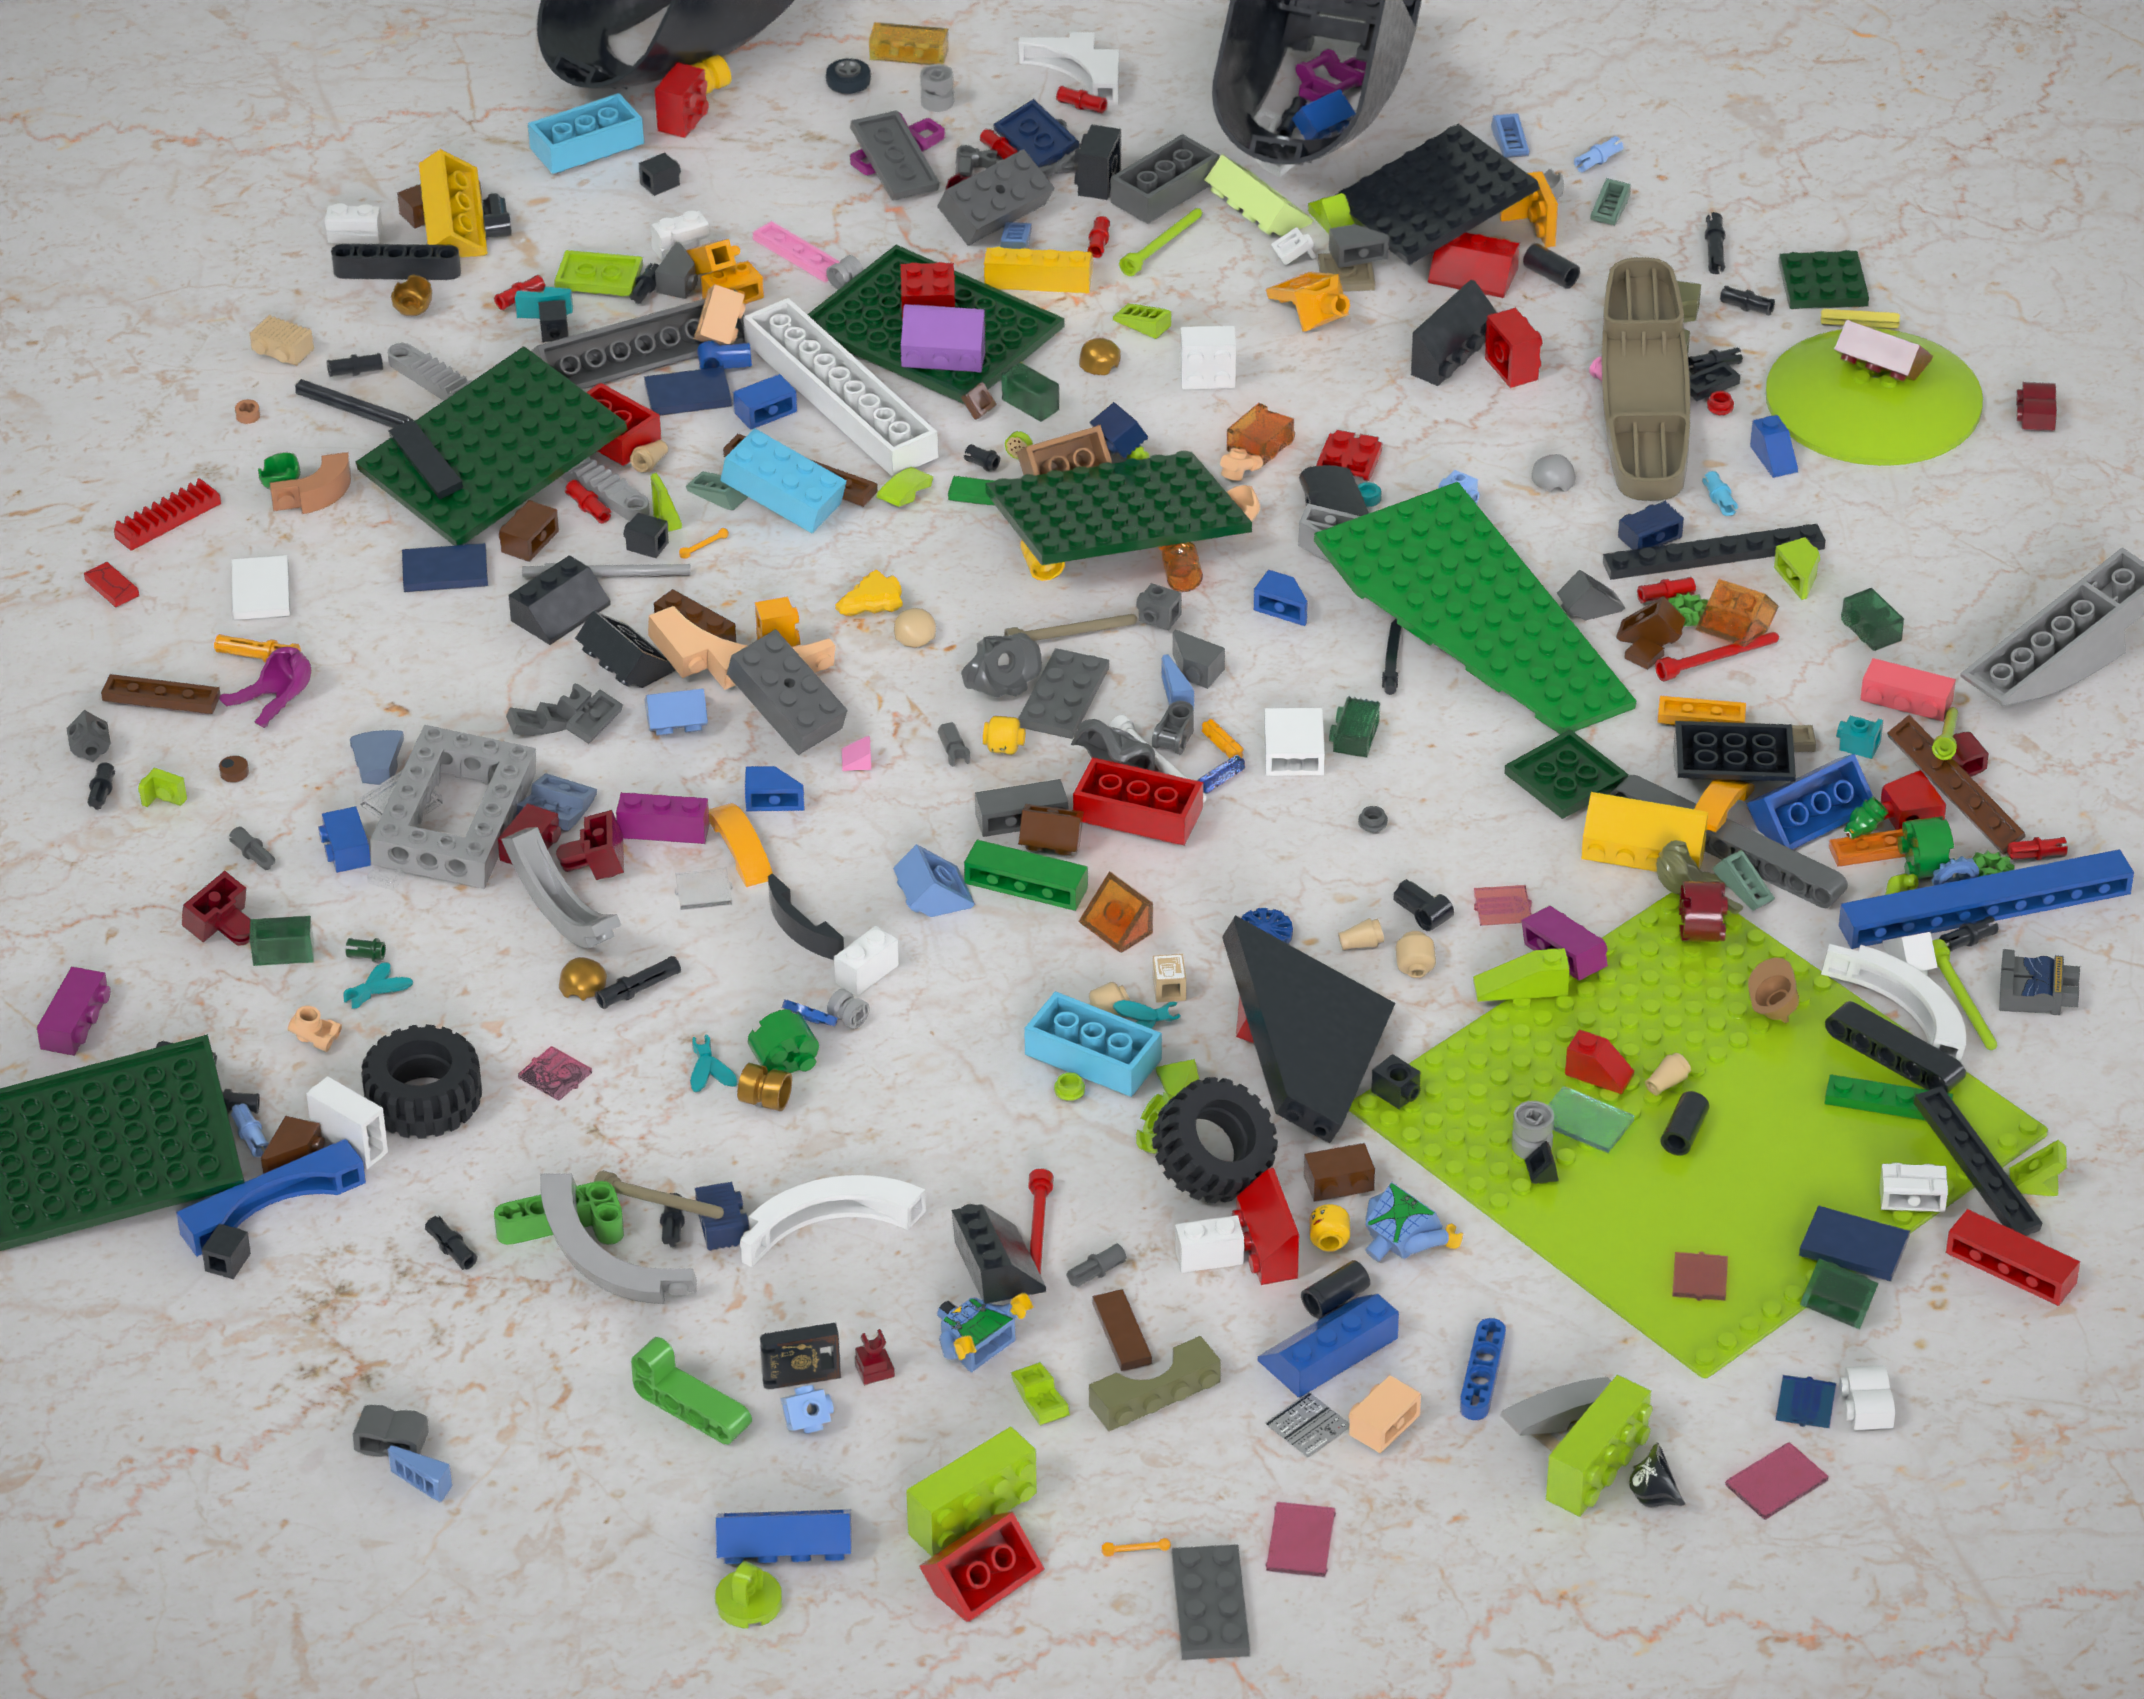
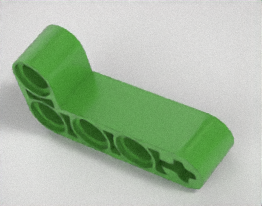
M595 1181L576 1186L577 1213L584 1228L592 1226L596 1238L603 1244L610 1245L621 1241L624 1236L622 1208L612 1184L606 1181ZM541 1194L500 1204L494 1210L496 1238L502 1244L512 1245L553 1235L544 1211Z
M652 1338L632 1357L633 1386L643 1399L720 1443L730 1444L752 1423L750 1412L741 1403L675 1367L674 1351L663 1338Z

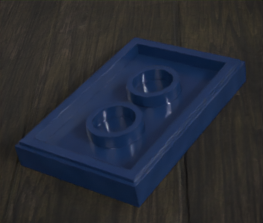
M1032 99L993 124L996 133L1001 137H1005L1017 152L1024 149L1039 168L1051 166V164L1061 160L1065 154L1069 155L1077 148H1080L1079 141L1035 99Z
M724 366L644 376V385L650 410L659 415L732 406V398Z
M485 543L402 549L404 592L488 586Z
M1818 1205L1800 1246L1799 1256L1892 1281L1908 1243L1910 1231Z

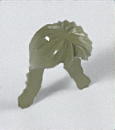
M1671 841L1658 853L1659 857L1656 863L1658 879L1666 889L1680 895L1683 881L1724 883L1715 873L1702 872L1689 855L1686 842ZM1728 898V911L1736 915L1743 910V906L1740 903Z

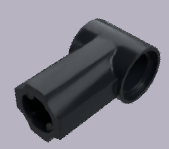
M498 193L489 194L483 200L486 238L512 236L510 214L506 210L505 198L500 197Z
M1407 879L1399 883L1398 888L1394 892L1393 900L1414 914L1416 922L1425 931L1433 930L1454 915L1453 905L1446 896L1438 894L1434 897Z

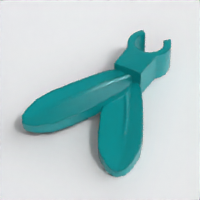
M384 962L373 969L365 984L362 983L354 988L346 989L343 993L344 1002L347 1003L351 999L352 1009L360 1007L363 1002L369 1000L371 994L402 991L411 987L413 980L407 977L388 978L391 973V967L388 962Z
M1128 1000L1118 1001L1113 1004V1009L1119 1015L1137 1020L1135 1023L1150 1029L1153 1028L1156 1022L1164 1020L1171 1022L1181 1016L1180 1014L1171 1016L1168 1012V1008L1176 1006L1177 1002H1169L1157 1009Z
M707 1034L705 1035V1044L703 1045L697 1044L696 1038L693 1037L692 1048L693 1052L697 1054L698 1060L691 1075V1089L694 1092H699L705 1088L710 1074L723 1085L736 1086L737 1078L734 1072L718 1059L712 1057L710 1037Z

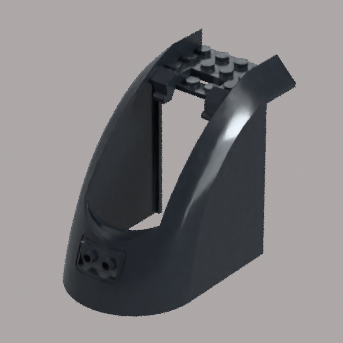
M541 0L537 16V37L545 62L553 73L563 81L582 88H612L616 90V88L622 87L627 90L630 86L664 79L677 62L693 65L697 62L702 63L714 55L723 57L761 33L795 0ZM669 5L646 53L633 66L622 62L612 51L608 37L643 22Z
M1230 0L1212 84V101L1215 115L1225 135L1237 148L1249 156L1264 162L1282 165L1311 163L1313 160L1322 158L1354 140L1376 119L1401 77L1415 35L1422 0ZM1319 15H1326V16H1333V17H1339V18H1345V19H1351V20L1364 21L1365 23H1363V22H1356V21H1350V20H1344V19H1338V18L1325 17V16H1319ZM1315 36L1361 43L1357 48L1355 59L1367 62L1356 115L1342 134L1313 140L1288 138L1264 129L1253 119L1272 88L1288 48L1302 52L1311 51Z

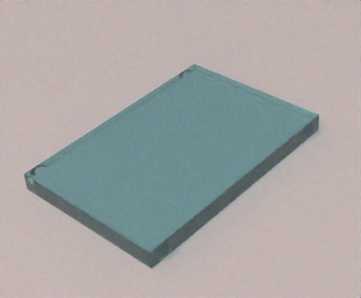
M1565 1086L1560 1089L1548 1104L1554 1112V1131L1607 1153L1610 1152L1635 1118V1115Z

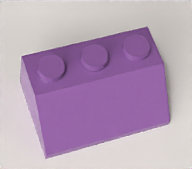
M904 304L901 337L902 367L982 372L985 357V309Z

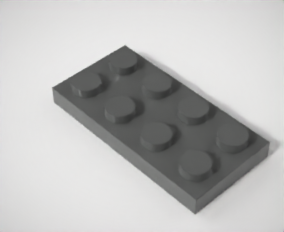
M898 110L851 120L850 129L892 200L939 190L940 182Z
M1055 648L1018 718L1020 728L1073 739L1074 733L1078 730L1077 726L1082 722L1109 670V659Z
M1238 1544L1172 1548L1171 1557L1182 1660L1249 1657L1250 1643Z

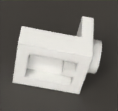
M1297 227L1271 244L1284 265H1287L1306 251L1312 260L1317 257L1312 250L1316 246L1308 233L1302 235Z

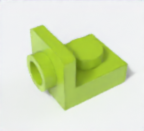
M155 767L146 777L142 778L138 786L141 804L145 807H148L156 798L179 806L187 800L184 777Z

